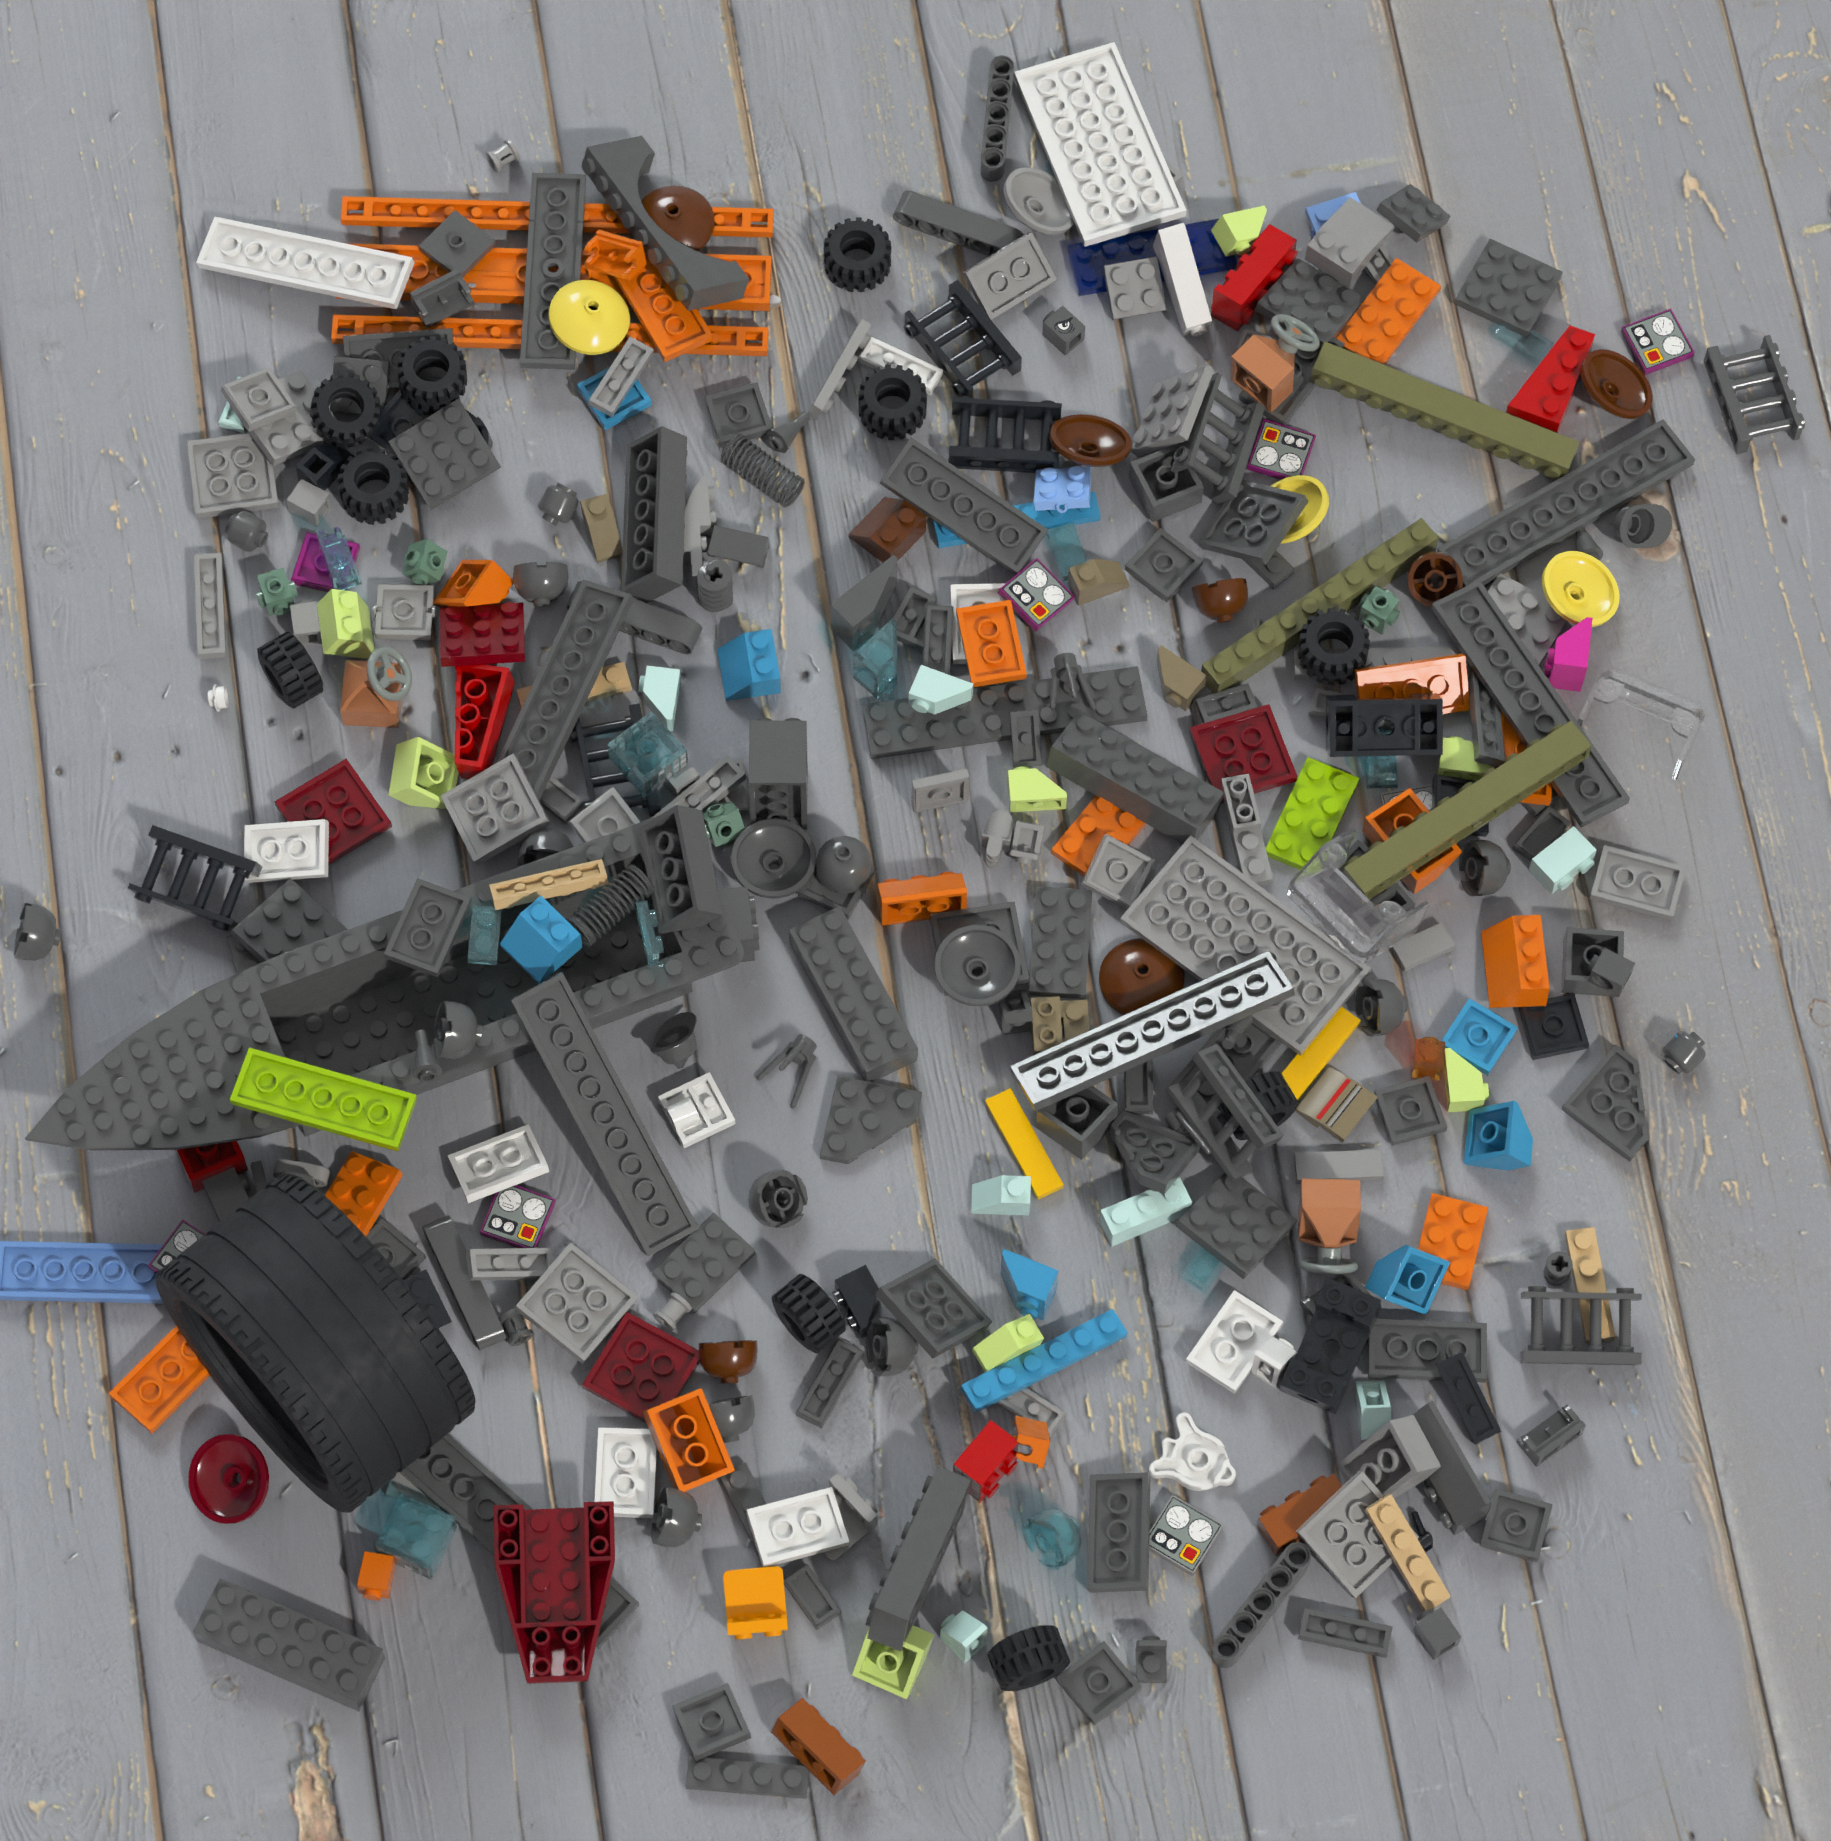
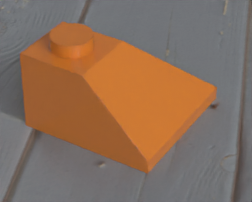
M462 560L434 599V604L436 606H475L500 603L509 594V588L514 581L494 560Z

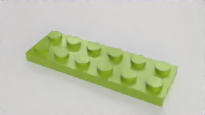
M253 1048L248 1049L230 1098L232 1105L398 1152L417 1101L416 1094Z

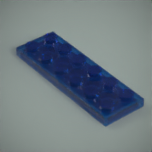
M1219 219L1185 224L1199 275L1234 270L1237 267L1236 256H1225L1211 231ZM1161 229L1122 235L1084 247L1083 242L1069 244L1067 250L1078 296L1107 292L1103 266L1156 257L1153 244L1158 230ZM1159 265V270H1160V275H1161V281H1162V282H1165L1164 277H1163V274H1162V271H1161V268H1160V265Z

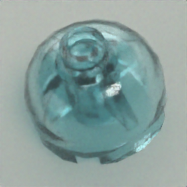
M1044 1509L1027 1519L1028 1522L1023 1525L1024 1538L1029 1549L1033 1553L1037 1548L1044 1557L1039 1561L1049 1569L1059 1570L1077 1556L1081 1546V1535L1079 1531L1080 1526L1074 1517L1059 1509Z

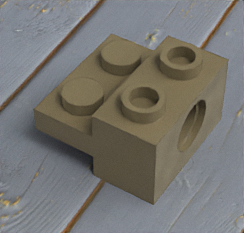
M1060 997L1031 998L1033 1056L1090 1031L1088 1000L1060 1001ZM1061 1021H1063L1064 1038H1062V1025H1061Z

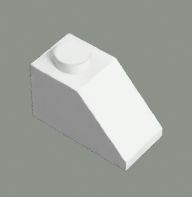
M1271 1336L1255 1353L1251 1373L1276 1389L1284 1377L1291 1358L1295 1359L1297 1351L1293 1350L1294 1347L1288 1341L1282 1338L1278 1340Z

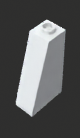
M1181 223L1158 230L1153 248L1184 336L1191 334L1192 337L1202 335L1210 328L1212 318L1185 224Z

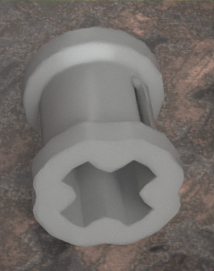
M510 139L504 140V144L495 150L485 152L487 161L497 173L501 171V167L513 160L518 161L521 158L516 146Z
M672 1292L669 1295L670 1300L664 1307L653 1314L654 1318L669 1331H674L676 1329L675 1324L685 1312L689 1313L692 1310L691 1305L683 1297Z

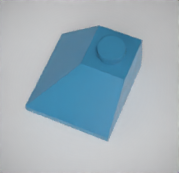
M1509 1101L1469 1110L1464 1164L1507 1171L1531 1166L1533 1138L1518 1102Z
M1404 1245L1376 1262L1365 1288L1384 1300L1426 1315L1450 1261L1409 1245Z

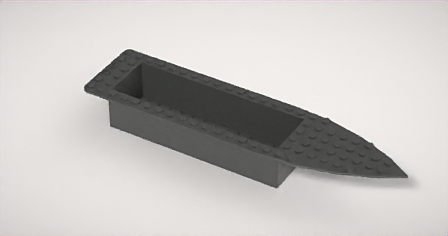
M656 817L455 890L454 892L471 897L472 902L439 977L384 958L386 947L403 910L278 955L202 989L132 1033L111 1052L107 1053L104 1058L64 1091L25 1137V1140L90 1151L178 1150L259 1138L300 1125L305 1137L322 1131L230 1103L233 1089L249 1048L416 1095L536 1051L510 999L538 985V983L500 947L501 941L519 914L533 902L517 905L509 909L495 910L489 885L599 859L603 861L608 883H612L614 878L617 879L618 874L622 875V871L626 870V867L630 864L639 868L648 878L638 828ZM632 871V872L634 873V875H635V876L644 884V886L647 888V886H646L645 883L642 881V879H641L634 871ZM628 882L632 890L642 898L638 891ZM607 885L545 900L566 919L570 915L573 916V912H578V908H583L584 903H588L589 899H593V895H597L598 891H602V888L607 887ZM623 886L628 895L637 902L633 895ZM618 890L624 900L632 906L628 899ZM720 893L722 916L703 927L663 934L658 932L652 896H644L645 901L639 900L640 905H635L634 910L630 909L629 914L625 913V918L620 917V922L615 921L616 926L610 925L611 930L605 929L606 934L601 933V938L596 937V942L591 947L582 943V948L547 979L560 972L564 974L592 1029L693 992L692 982L734 967L742 961L744 956L743 946ZM614 895L620 905L626 909L624 904ZM609 899V901L616 908V910L619 913H621L619 908ZM604 903L611 914L616 917L614 912ZM599 907V909H600V910L602 911V913L607 917V919L612 922V920H611V919L609 918V916L603 911V909H601V908ZM595 912L597 917L607 926L605 921ZM590 916L593 922L602 930L600 925ZM585 920L588 926L597 934L595 929ZM574 924V926L580 932V934L585 939H587L586 936L581 932V930ZM452 1001L465 1004L475 1013L477 1024L482 1025L481 1041L475 1042L473 1050L463 1058L452 1060L437 1058L442 1068V1073L436 1080L422 1082L413 1076L417 1048L415 1032L418 1030L426 1031L428 1044L434 1053V1038H438V1029L434 1028L440 1003Z

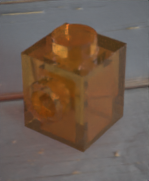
M1435 1037L1416 1039L1411 1078H1422L1430 1075L1431 1080L1440 1081L1444 1064L1445 1041H1439Z

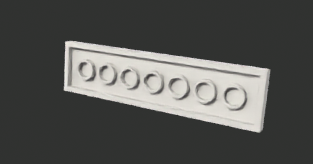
M214 217L196 261V264L201 269L397 309L415 263L412 257L219 217Z

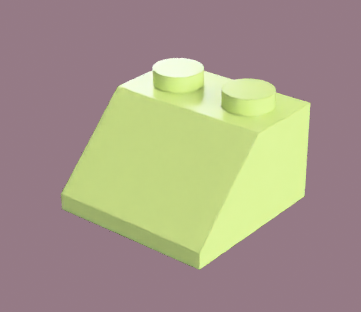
M331 589L317 603L323 654L368 659L375 650L369 607L357 592Z
M420 737L396 744L389 796L410 806L447 809L441 795L456 787L458 770L455 765V754Z
M913 1625L902 1651H898L867 1639L868 1629L852 1676L907 1699L926 1660L934 1634Z

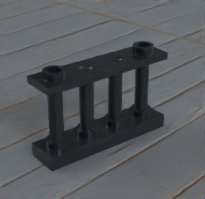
M958 280L949 285L948 301L917 320L910 310L905 312V332L911 339L915 338L934 363L943 370V374L952 383V389L958 397L970 396L973 398V386L1001 368L1007 369L1012 376L1021 371L1022 357ZM952 310L959 311L963 315V321L934 339L924 329ZM969 329L971 331L975 330L980 336V340L950 359L942 351L941 347ZM984 349H991L996 359L967 378L956 368Z
M970 396L952 397V415H959L960 419L958 445L949 446V463L958 469L1036 473V470L1045 468L1058 469L1059 453L1051 450L1050 431L1052 422L1061 419L1062 403H1055L1050 400L1030 402L975 399ZM971 416L987 417L986 443L983 448L969 446ZM998 418H1014L1013 448L999 449L996 447ZM1025 419L1042 420L1040 450L1038 451L1024 449Z
M640 703L629 705V716H625L623 720L581 727L580 717L578 718L571 732L572 743L578 742L589 801H584L585 808L596 800L594 788L636 780L637 783L643 782L644 786V783L650 779L651 792L645 796L646 791L644 787V791H640L639 795L623 797L622 799L629 808L636 806L648 807L650 817H653L660 811L657 788L652 791L653 781L651 778L654 776L645 727L644 731L638 735L639 725L637 722L643 718ZM636 723L637 737L634 738V741H630L628 745H623L618 751L617 747H615L616 752L611 756L609 748L586 752L584 738L625 731L629 729L630 733V727ZM630 755H632V758L638 757L639 766H635L633 770L591 777L589 763Z
M152 825L148 836L156 841L155 846L157 848L142 886L129 883L128 889L135 893L134 898L150 904L151 900H155L213 921V927L228 932L229 927L235 928L238 923L230 919L245 878L248 879L250 875L259 877L262 866L256 861ZM172 847L182 850L181 855L183 857L168 895L165 896L152 891L167 851H171ZM198 856L208 859L207 864L209 866L194 904L190 905L179 901L178 898L193 860H197ZM225 865L233 868L232 873L235 875L218 915L204 910L219 869H223Z

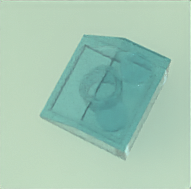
M893 618L853 654V678L876 699L880 698L883 694H889L897 684V622Z

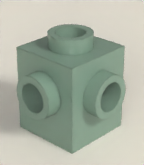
M428 539L409 545L408 552L404 558L405 563L402 574L412 579V582L416 585H428L440 581L444 573V564L448 551Z
M284 568L257 575L260 591H257L256 595L260 607L266 606L269 616L288 613L290 605L295 604L294 598L298 597L294 581L288 582Z
M1375 586L1370 594H1364L1358 605L1361 608L1359 620L1362 619L1365 626L1383 635L1388 626H1393L1400 615V611H1398L1399 599L1391 591L1382 590Z
M731 801L725 804L712 805L706 812H703L707 838L715 847L731 845L741 832L745 830L740 812Z

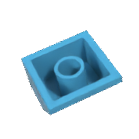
M772 629L743 633L717 649L726 701L781 693L780 674Z
M540 896L519 914L501 941L500 947L540 984L582 948L581 934Z
M1004 1249L1001 1259V1276L1016 1310H1019L1023 1316L1030 1314L1033 1320L1036 1318L1044 1320L1057 1290L1058 1270Z

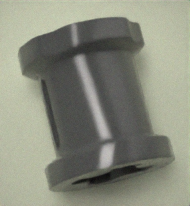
M1561 1251L1554 1252L1548 1257L1543 1271L1544 1278L1547 1279L1548 1283L1557 1286L1562 1285L1568 1280L1573 1266L1571 1257ZM1555 1265L1560 1266L1561 1272L1556 1271Z
M515 1308L499 1316L498 1319L501 1325H504L509 1335L508 1342L510 1346L521 1345L534 1336L533 1331L527 1328L522 1315Z

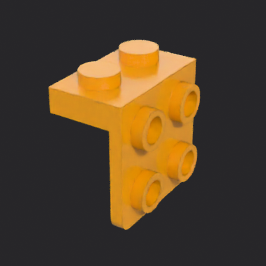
M780 1566L734 1569L724 1572L723 1582L728 1635H734V1639L752 1638V1633L764 1632V1636L771 1637L782 1635V1630H788L783 1570Z

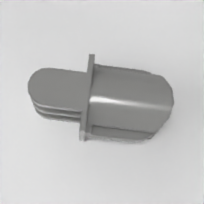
M1003 809L996 810L987 820L984 834H982V847L986 848V865L990 868H996L999 865L1002 851L1010 852L1014 824L1012 816Z

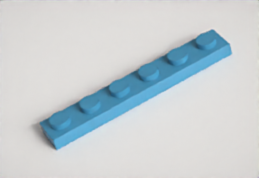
M1091 492L1090 508L1067 509L1065 513H1060L1057 510L1035 511L1034 502L1013 505L1048 530L1100 521L1101 517L1095 492ZM1060 505V509L1065 508L1064 505ZM933 520L938 548L967 544V542Z
M1111 1309L962 1384L960 1390L973 1412L977 1413L1126 1338L1128 1332L1114 1309Z

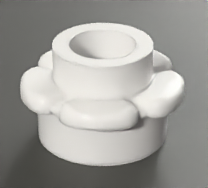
M214 684L212 690L208 691V701L210 707H215L217 712H220V709L228 708L229 700L226 686Z

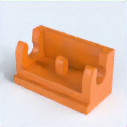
M598 230L584 248V251L587 252L593 249L592 255L585 261L586 268L629 281L647 264L642 242Z
M1015 1415L1013 1425L1016 1427L1017 1435L1013 1437L1019 1442L1018 1444L1029 1446L1030 1449L1029 1454L1016 1452V1457L1021 1461L1037 1464L1038 1468L1043 1469L1050 1444L1047 1422Z

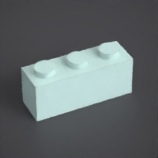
M1179 1177L1165 1194L1150 1189L1100 1210L1099 1223L1111 1247L1179 1219L1192 1206V1201Z

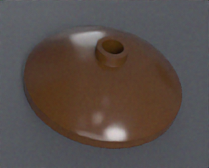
M672 185L655 189L641 200L650 218L676 241L695 251H700L709 242L714 231V213L709 202L699 192L688 187ZM677 211L676 214H670L669 212Z
M1599 349L1588 354L1583 360L1581 376L1584 387L1592 400L1603 410L1616 417L1637 419L1650 409L1653 401L1650 384L1643 372L1628 358L1611 350Z
M1078 414L1063 417L1052 425L1050 431L1051 444L1060 455L1074 463L1088 467H1106L1117 464L1129 455L1132 446L1131 438L1125 429L1111 420L1094 415Z
M1142 938L1127 940L1112 948L1102 961L1099 971V986L1104 999L1110 1007L1122 1015L1133 1012L1184 988L1183 968ZM1145 968L1148 972L1140 974L1137 970Z

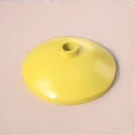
M578 280L568 283L557 291L549 307V323L554 335L563 345L582 354L598 355L615 349L625 339L630 325L629 309L622 296L610 286L594 280ZM589 306L595 307L597 310H591Z
M1297 475L1284 478L1271 485V487L1303 494L1308 500L1307 505L1281 544L1294 542L1307 536L1321 523L1329 507V495L1324 485L1318 479L1311 476Z
M1578 551L1562 552L1553 557L1543 571L1542 587L1545 597L1554 611L1568 622L1576 625L1585 618L1590 617L1593 618L1592 627L1606 623L1615 614L1620 598L1618 585L1609 569L1593 556Z

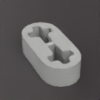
M279 1159L276 1161L273 1176L277 1178L284 1173V1170L313 1176L315 1187L324 1188L327 1186L330 1171L319 1165Z

